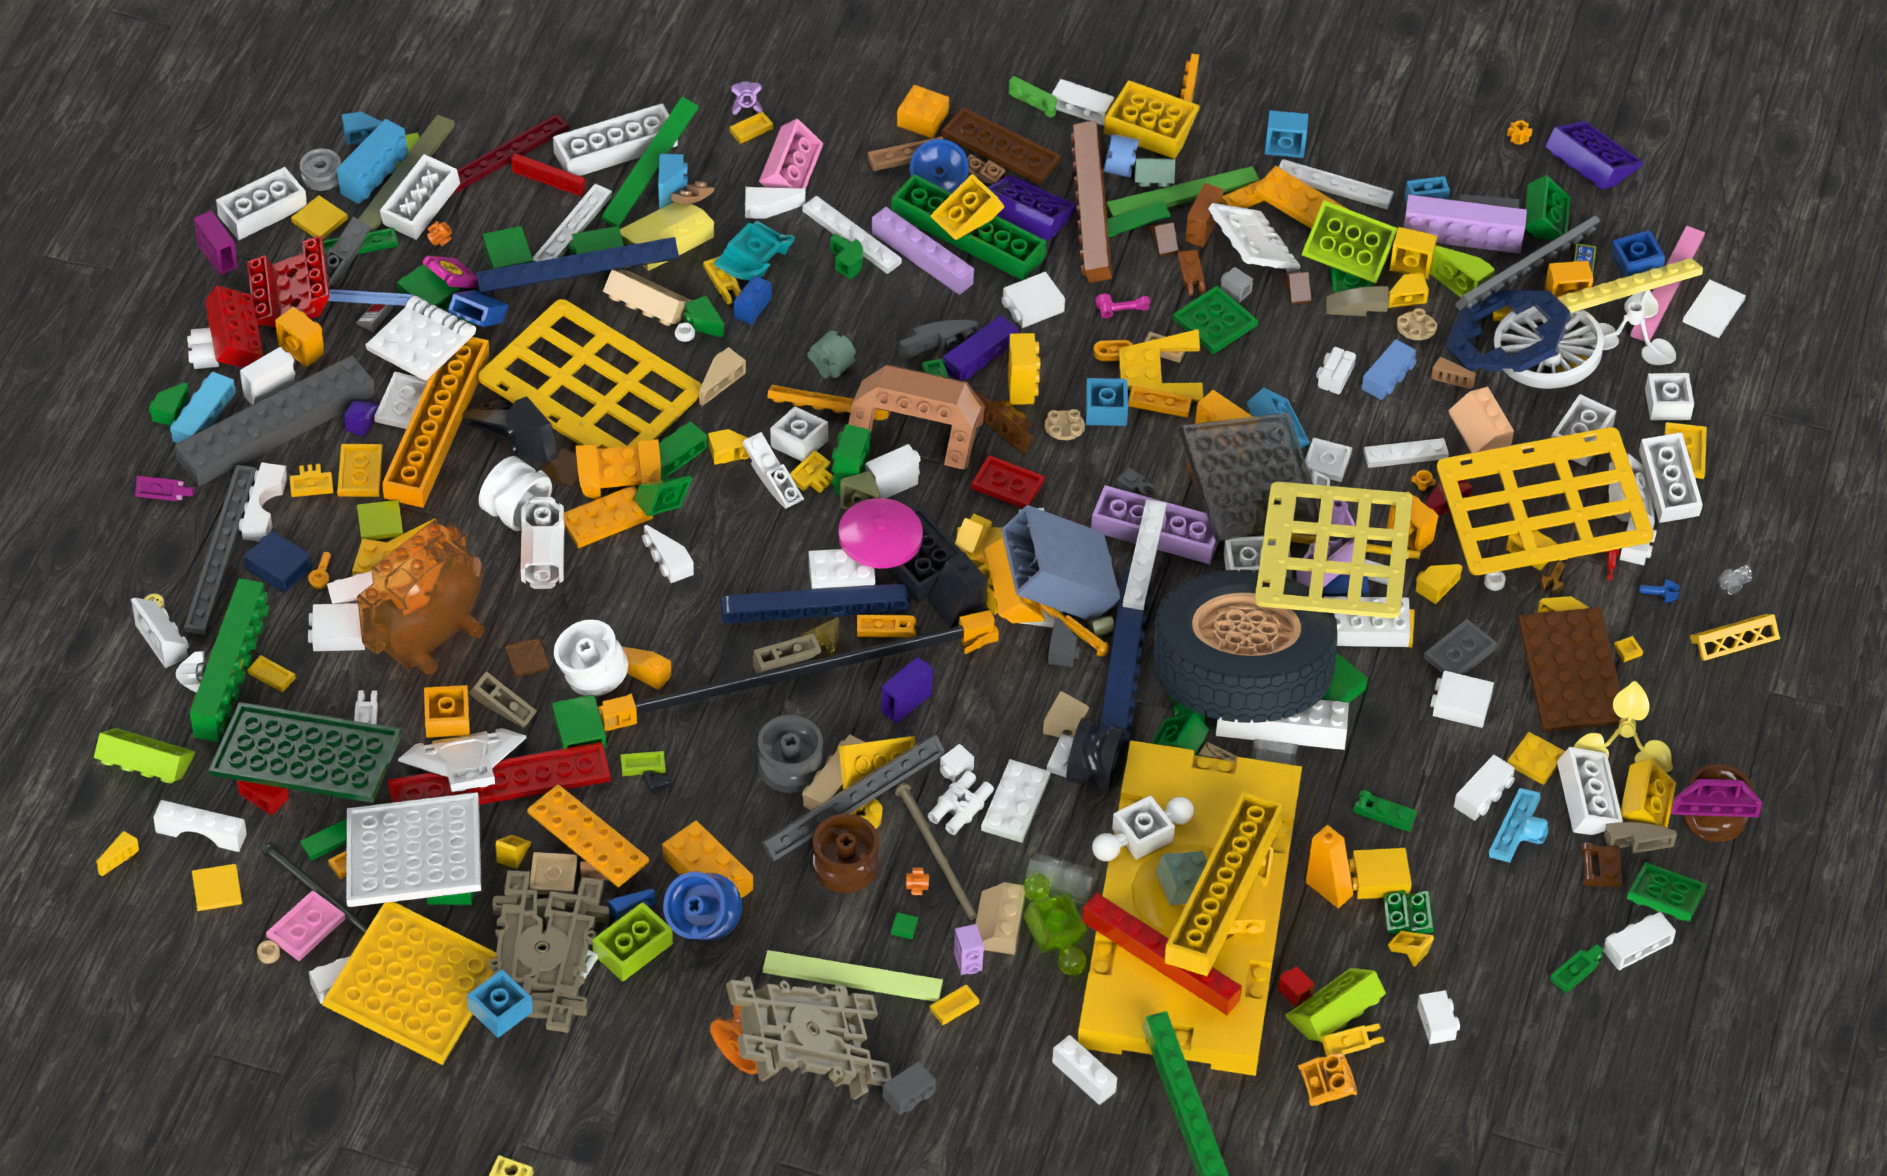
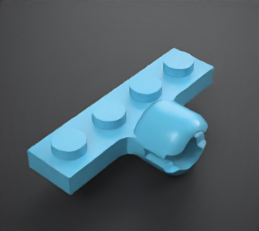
M1519 788L1489 850L1490 858L1510 862L1521 841L1535 844L1544 843L1548 834V821L1532 816L1540 801V793Z

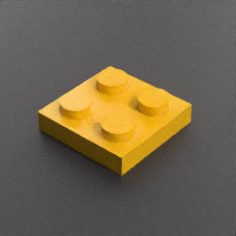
M1528 732L1509 757L1507 763L1520 773L1544 785L1558 767L1557 761L1565 751Z

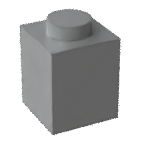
M1236 267L1223 274L1221 289L1238 303L1252 292L1253 278Z

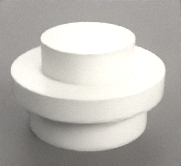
M681 323L675 329V337L683 342L690 341L695 337V330L691 324Z

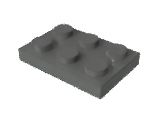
M1466 619L1427 650L1423 658L1441 673L1448 671L1465 675L1495 651L1498 643Z

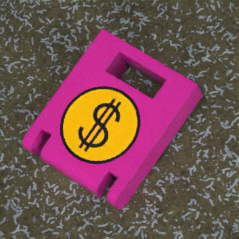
M427 256L423 260V264L441 279L447 280L446 283L450 287L478 288L479 286L478 277L456 258Z

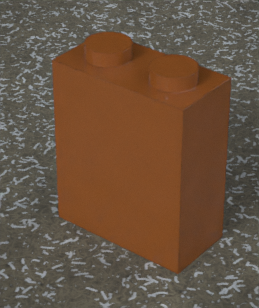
M1204 183L1188 214L1185 242L1204 248L1217 223L1208 208L1212 203L1222 205L1223 188Z

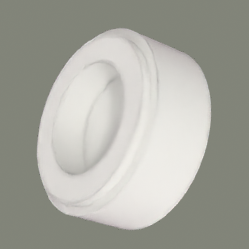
M1501 571L1485 574L1484 584L1488 589L1497 591L1504 587L1506 577Z

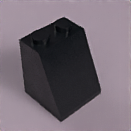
M963 552L946 561L928 597V602L950 628H954L959 625V617L986 611L988 580L966 553Z

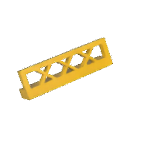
M1763 614L1690 635L1692 644H1698L1701 660L1703 661L1780 639L1774 614ZM1764 626H1771L1773 636L1765 637L1760 634ZM1745 631L1755 634L1749 643L1742 640ZM1728 636L1735 639L1731 648L1722 645ZM1711 641L1717 646L1713 653L1707 654L1704 643Z

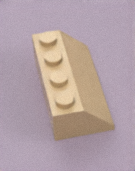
M612 269L603 292L609 294L608 297L618 302L622 300L626 302L625 306L634 310L639 308L643 310L642 314L651 318L656 316L660 318V323L668 326L681 322L685 312V303L692 301L629 270Z

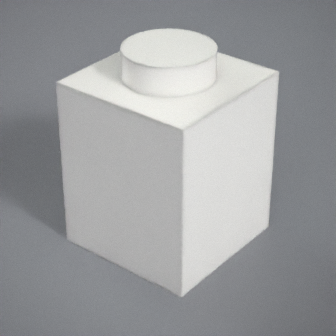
M960 744L940 758L941 774L945 778H949L953 783L957 782L966 771L971 772L974 770V756Z

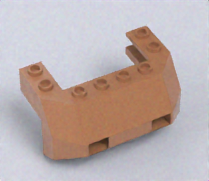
M885 365L861 382L852 404L848 425L870 429L871 437L876 408L950 424L952 429L944 465L963 470L968 468L975 431L977 427L983 425L985 405L968 382L893 365Z

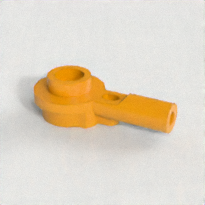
M329 552L323 553L318 569L313 570L308 576L309 584L315 589H323L329 582V575L326 572L331 557Z

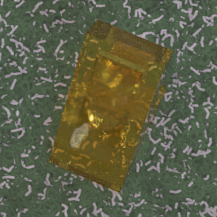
M835 618L801 634L802 637L814 633L819 646L824 645L828 652L833 655L839 636V619Z

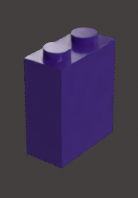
M917 657L882 686L881 712L897 724L932 695L933 668L931 665Z

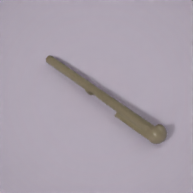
M904 782L899 783L895 787L896 796H901L968 918L970 920L975 919L977 914L911 795L910 785Z

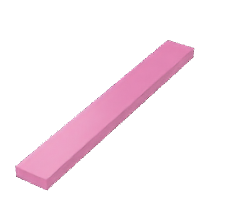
M1686 226L1666 265L1684 261L1685 259H1693L1704 238L1705 232ZM1681 281L1653 289L1652 295L1659 307L1658 312L1654 316L1644 318L1649 341L1653 337ZM1641 323L1635 325L1630 336L1645 342Z

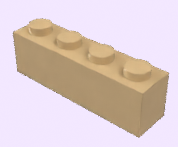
M849 734L845 741L842 740L839 743L837 751L833 756L830 755L822 771L819 770L811 785H807L803 790V806L805 808L813 810L844 790L839 746L864 743V741Z

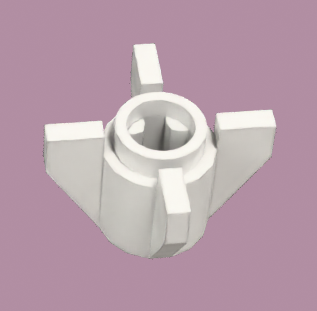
M204 651L194 652L176 670L177 680L196 693L207 667L206 664L202 663L206 662Z

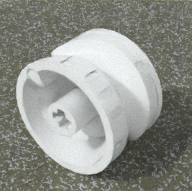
M511 456L498 463L487 476L479 494V505L490 515L499 516L502 522L514 531H521V507L524 504L527 506L534 497H550L552 483L549 478L536 473L534 468L521 459Z
M599 620L580 621L568 627L557 639L554 648L555 660L565 674L570 687L576 693L582 696H601L614 690L625 678L628 671V658L619 641L616 640L613 630L606 623Z

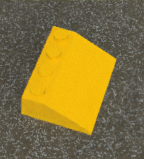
M1128 80L1105 117L1104 134L1139 139V147L1175 159L1184 145L1200 105Z

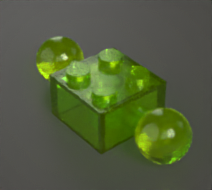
M1041 873L1030 874L1024 880L1023 890L1026 897L1033 900V902H1030L1023 917L1040 953L1059 949L1061 952L1058 957L1060 970L1067 975H1077L1086 966L1085 954L1079 948L1072 947V945L1081 942L1087 931L1070 893L1049 898L1048 895L1051 891L1050 880Z

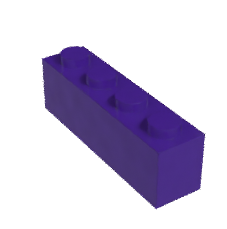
M1002 315L943 356V363L947 373L960 381L970 378L973 373L980 368H984L991 360L998 358L1009 348L1010 334H1018V328Z

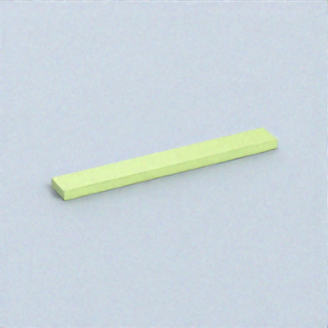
M767 950L763 966V973L833 985H844L845 987L934 1002L939 1001L943 984L942 979Z

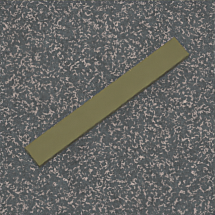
M440 115L434 118L358 220L370 226L371 232L376 231L383 222L380 213L381 208L424 154L432 157L454 128L455 122Z

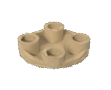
M1417 308L1414 312L1405 313L1398 317L1397 329L1406 338L1425 340L1435 334L1437 323L1432 317L1425 314V310Z
M1076 409L1070 411L1051 410L1045 420L1044 427L1051 437L1058 440H1071L1079 437L1084 432L1085 422L1080 416V412Z

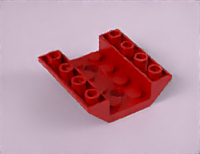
M321 235L302 242L304 253L272 264L266 255L247 261L250 291L259 325L276 328L275 320L292 307L299 312H304L309 319L320 316L330 298Z

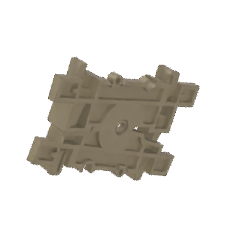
M744 977L741 981L730 980L726 984L731 1005L741 1006L743 1034L738 1037L740 1056L744 1059L756 1061L760 1081L764 1082L783 1067H788L791 1072L799 1067L802 1074L805 1071L823 1075L829 1072L828 1076L833 1081L834 1086L838 1087L842 1083L848 1084L851 1099L856 1100L868 1092L867 1083L883 1086V1084L892 1079L889 1063L871 1060L869 1050L861 1048V1043L867 1039L862 1018L874 1019L878 1016L873 995L852 993L849 996L844 985H836L830 991L823 987L819 990V993L815 985L812 988L793 987L790 989L786 981H781L778 985L766 984L754 991L750 977Z

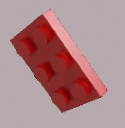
M989 455L971 483V489L1024 508L1032 504L1045 482V476Z

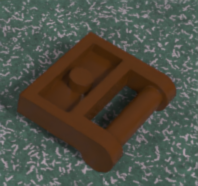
M1583 843L1580 846L1585 872L1583 884L1586 886L1622 887L1620 846H1595L1591 843ZM1592 856H1597L1599 876L1593 874Z

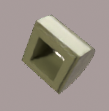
M1102 616L1087 621L1089 631L1096 636L1114 632V622L1111 616Z

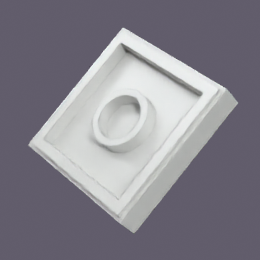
M1313 437L1302 472L1310 474L1314 470L1331 480L1342 482L1352 453V447Z

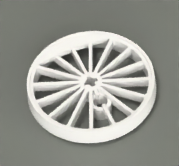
M1534 306L1518 315L1512 311L1500 322L1494 336L1495 349L1501 347L1507 354L1517 353L1541 341L1542 339L1536 335L1535 328L1538 326L1535 323L1543 322L1544 324L1549 320ZM1585 310L1570 313V321L1565 326L1566 331L1563 339L1558 344L1557 354L1542 361L1537 372H1532L1528 369L1523 372H1513V369H1503V371L1514 380L1531 387L1552 389L1573 385L1588 377L1598 366L1604 344L1602 329L1595 318ZM1578 322H1582L1586 325L1575 331L1567 333ZM1528 324L1535 333L1527 330L1526 328L1520 325ZM1508 329H1512L1525 337L1506 334ZM1589 332H1592L1595 336L1588 338L1573 339L1580 337L1584 334H1587ZM1507 341L1518 343L1519 345L1501 346V342ZM1597 345L1595 350L1577 347V346ZM1573 354L1587 356L1590 358L1587 361H1584ZM1563 358L1573 362L1578 367L1571 369ZM1560 364L1565 372L1556 373L1555 366ZM1544 365L1551 367V374L1541 373Z

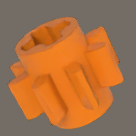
M436 221L427 228L430 231L427 237L436 246L440 244L443 247L452 239L449 236L452 234V230L445 222L439 224Z
M912 868V873H906V889H911L912 895H922V890H928L929 874L923 873V868Z

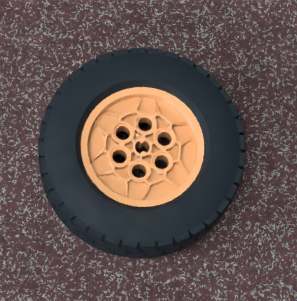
M1237 569L1225 570L1224 573L1223 571L1211 572L1210 575L1206 573L1196 576V579H1189L1184 584L1181 583L1175 587L1174 590L1166 595L1159 606L1155 620L1153 654L1157 680L1166 693L1175 701L1181 702V705L1190 710L1193 709L1194 712L1201 715L1207 713V717L1219 720L1222 717L1223 721L1235 722L1236 719L1237 723H1251V720H1253V723L1266 722V719L1271 722L1281 720V717L1285 719L1295 716V713L1299 714L1306 711L1307 708L1314 706L1325 696L1331 686L1335 672L1338 640L1335 615L1328 612L1258 606L1255 603L1258 570H1255V573H1253V570L1240 569V572ZM1286 577L1284 595L1309 597L1310 589L1308 586ZM1263 582L1262 587H1270V583Z

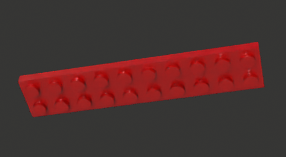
M600 742L501 760L492 768L495 784L486 787L452 792L448 777L434 772L388 780L392 803L478 792L479 805L548 793L556 785H560L566 790L610 782L611 776L603 744Z

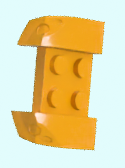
M658 439L638 441L637 446L597 449L596 444L576 446L579 481L583 494L586 497L595 500L601 498L600 488L641 485L661 480Z

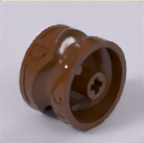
M1711 764L1700 768L1692 775L1689 782L1690 785L1698 779L1743 780L1754 792L1751 781L1743 772L1735 767L1724 764ZM1683 815V820L1689 830L1698 837L1713 842H1724L1732 840L1742 833L1747 824L1748 817Z
M854 814L834 815L820 823L813 837V872L817 880L824 887L835 892L852 893L860 891L872 883L877 875L879 863V836L875 827L868 820Z

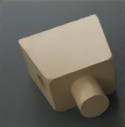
M1060 691L1044 720L1043 733L1055 737H1060L1061 734L1074 737L1081 718L1089 719L1090 708L1086 704Z

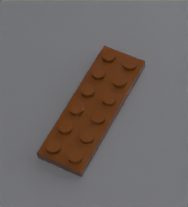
M964 107L942 130L943 137L1038 184H1041L1061 162V155Z

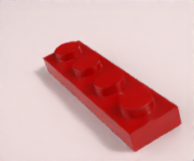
M514 154L511 158L513 173L581 197L586 192L585 178L579 175H574L518 154Z

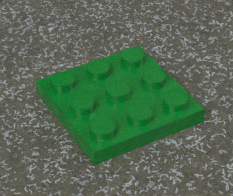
M1215 286L1174 313L1172 318L1186 332L1199 330L1200 344L1213 355L1258 324V320L1218 286Z
M1645 862L1628 893L1627 899L1638 905L1651 907L1657 912L1667 913L1679 920L1690 922L1705 893L1707 884Z

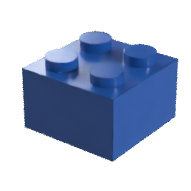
M1650 230L1613 240V259L1624 278L1665 266L1664 254Z

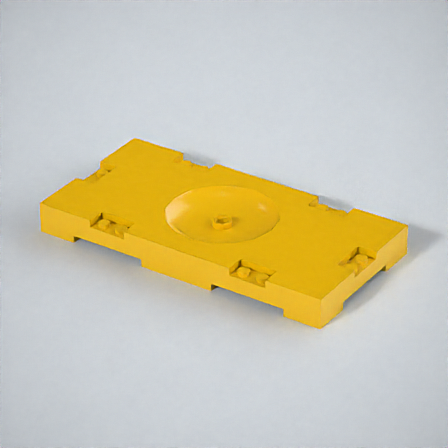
M1130 741L1118 811L1151 795L1163 812L1166 811L1167 804L1171 799L1185 797L1192 802L1194 815L1186 824L1178 825L1173 823L1175 826L1173 842L1137 860L1125 845L1120 847L1118 856L1108 862L1103 897L1169 939L1186 904L1170 905L1156 874L1162 854L1203 851L1208 862L1242 791L1284 804L1283 821L1270 846L1274 848L1269 882L1267 886L1263 885L1265 929L1264 932L1256 934H1228L1212 966L1242 986L1240 1001L1228 1015L1220 1012L1096 931L1079 1024L1078 1043L1088 1050L1122 1055V1050L1152 1055L1142 1028L1145 1017L1167 1011L1185 1060L1211 1064V1069L1256 1076L1302 767L1237 757V762L1195 756V750Z

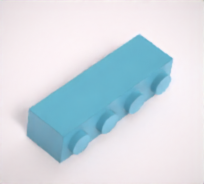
M211 372L208 378L203 380L198 392L193 394L190 403L182 409L179 418L173 421L170 431L172 432L173 442L179 443L213 425L235 394L233 379Z

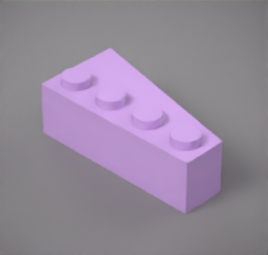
M1329 536L1326 561L1352 563L1354 538ZM1316 542L1312 544L1311 551L1306 553L1303 559H1314ZM1296 570L1297 583L1300 582L1310 589L1312 572ZM1325 573L1323 587L1339 574Z

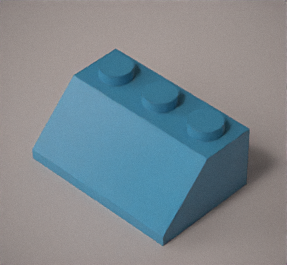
M1262 388L1246 402L1250 409L1249 414L1260 421L1259 432L1263 435L1265 439L1264 444L1268 449L1284 453L1308 447L1311 444L1288 399L1266 388Z

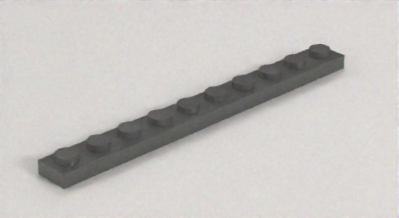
M1596 215L1463 295L1455 306L1459 311L1466 307L1468 309L1472 308L1478 303L1477 300H1485L1492 294L1493 290L1495 293L1505 286V283H1513L1518 278V275H1526L1531 271V267H1539L1544 263V259L1550 260L1558 254L1557 251L1560 250L1562 253L1571 246L1572 242L1575 245L1581 241L1585 234L1587 237L1597 230L1595 226L1600 220Z
M236 465L187 616L184 626L185 632L202 635L207 633L239 532V522L244 516V506L249 500L250 487L254 485V476L257 470L255 467Z
M937 734L930 735L763 840L761 843L770 861H776L814 837L816 828L825 819L838 814L852 813L944 755L945 751Z

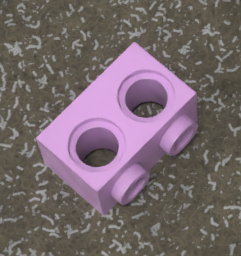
M977 924L956 928L954 956L960 974H974L982 971L984 945Z

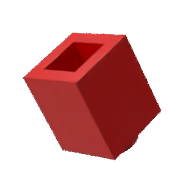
M1297 966L1290 971H1285L1280 976L1278 990L1295 1008L1313 995L1314 983Z

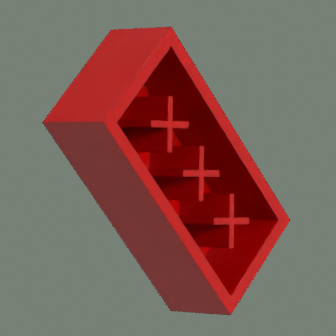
M216 285L205 300L215 359L217 362L245 368L263 357L253 297L247 293Z

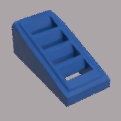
M649 889L610 900L609 912L617 922L642 902L649 908L656 905L654 889Z

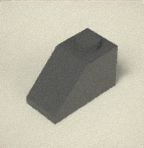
M1055 618L1048 664L1073 667L1074 660L1079 659L1080 647L1076 646L1077 637L1059 618Z

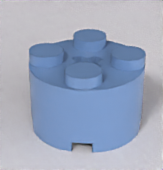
M1111 134L1103 171L1130 178L1136 159L1135 151L1137 150L1139 139Z

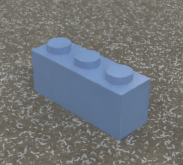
M1395 339L1363 376L1362 390L1380 400H1383L1387 394L1390 395L1397 382H1401L1406 372L1412 370L1415 366L1416 350Z

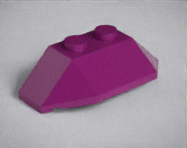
M1698 779L1674 798L1671 814L1759 817L1762 801L1743 780Z

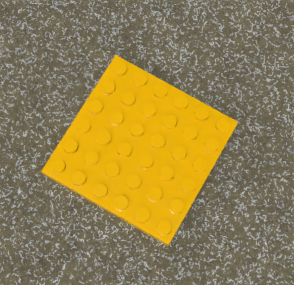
M384 902L327 993L322 1005L443 1065L473 1015L468 1009L467 995L493 976L494 972L490 970L489 962L491 959L497 958L496 952L395 902Z

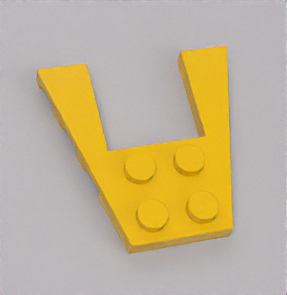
M1199 330L1119 348L1120 379H1128L1129 390L1132 389V386L1192 397V401L1199 402L1203 399L1202 383H1162L1160 352L1199 351Z

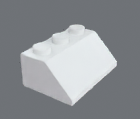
M1627 454L1648 518L1654 521V503L1644 467L1634 457ZM1613 462L1609 463V471L1615 470ZM1620 483L1609 484V502L1625 500ZM1628 512L1615 516L1623 522H1629L1631 515Z
M140 598L131 599L135 625L163 666L167 668L188 658L187 648H189V644L184 636L181 637L179 635L176 624L169 621L166 610L160 608L155 601Z

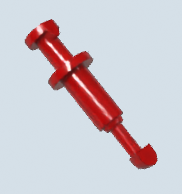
M1619 549L1605 551L1608 555V581L1613 580L1612 572L1615 569L1616 556L1619 555Z

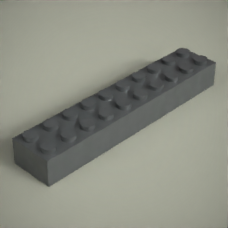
M351 355L175 444L177 461L199 487L234 469L236 465H242L346 412L353 401L369 400L375 397L374 380Z

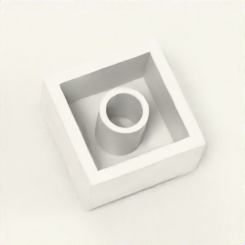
M1689 373L1648 374L1645 393L1650 420H1691L1694 400Z
M795 406L770 428L771 447L803 462L814 450L817 451L828 441V422Z

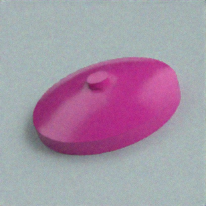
M875 498L861 501L845 512L839 524V542L842 549L852 560L867 567L891 568L904 564L916 555L922 543L923 529L919 517L905 504L891 499Z

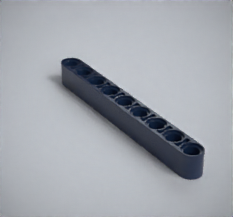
M887 584L728 595L721 599L720 605L722 620L725 623L732 624L902 612L909 608V600L905 585Z

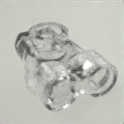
M1747 564L1735 571L1728 569L1722 572L1721 577H1719L1721 589H1726L1729 595L1742 590V584L1752 581L1750 566Z

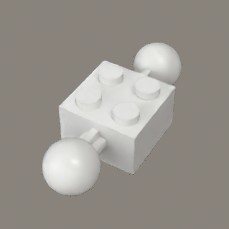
M1150 795L1114 813L1112 829L1117 835L1114 836L1110 833L1098 835L1092 844L1093 853L1101 861H1111L1118 856L1120 847L1125 845L1137 860L1173 842L1175 829L1173 823L1178 825L1188 823L1194 815V806L1185 797H1175L1169 801L1166 811L1163 812Z

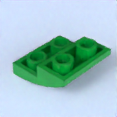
M1402 890L1383 894L1388 933L1398 934L1400 931L1423 934L1434 932L1430 894L1428 891L1406 894V891Z

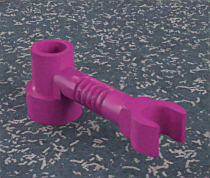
M1101 294L1095 299L1102 318L1111 317L1113 311L1135 308L1137 310L1150 309L1148 296L1140 297L1135 301L1113 303L1109 294Z

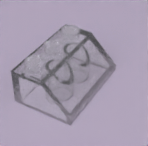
M1037 853L1029 861L1024 885H1028L1030 890L1036 892L1045 890L1050 892V895L1053 897L1062 898L1065 896L1071 898V901L1074 903L1083 904L1091 899L1101 871Z

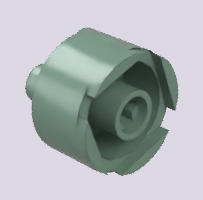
M836 331L826 333L811 347L807 354L808 358L819 369L820 375L825 379L828 377H839L856 362V359H854L856 354L854 346L844 335L842 337L836 335L838 333Z

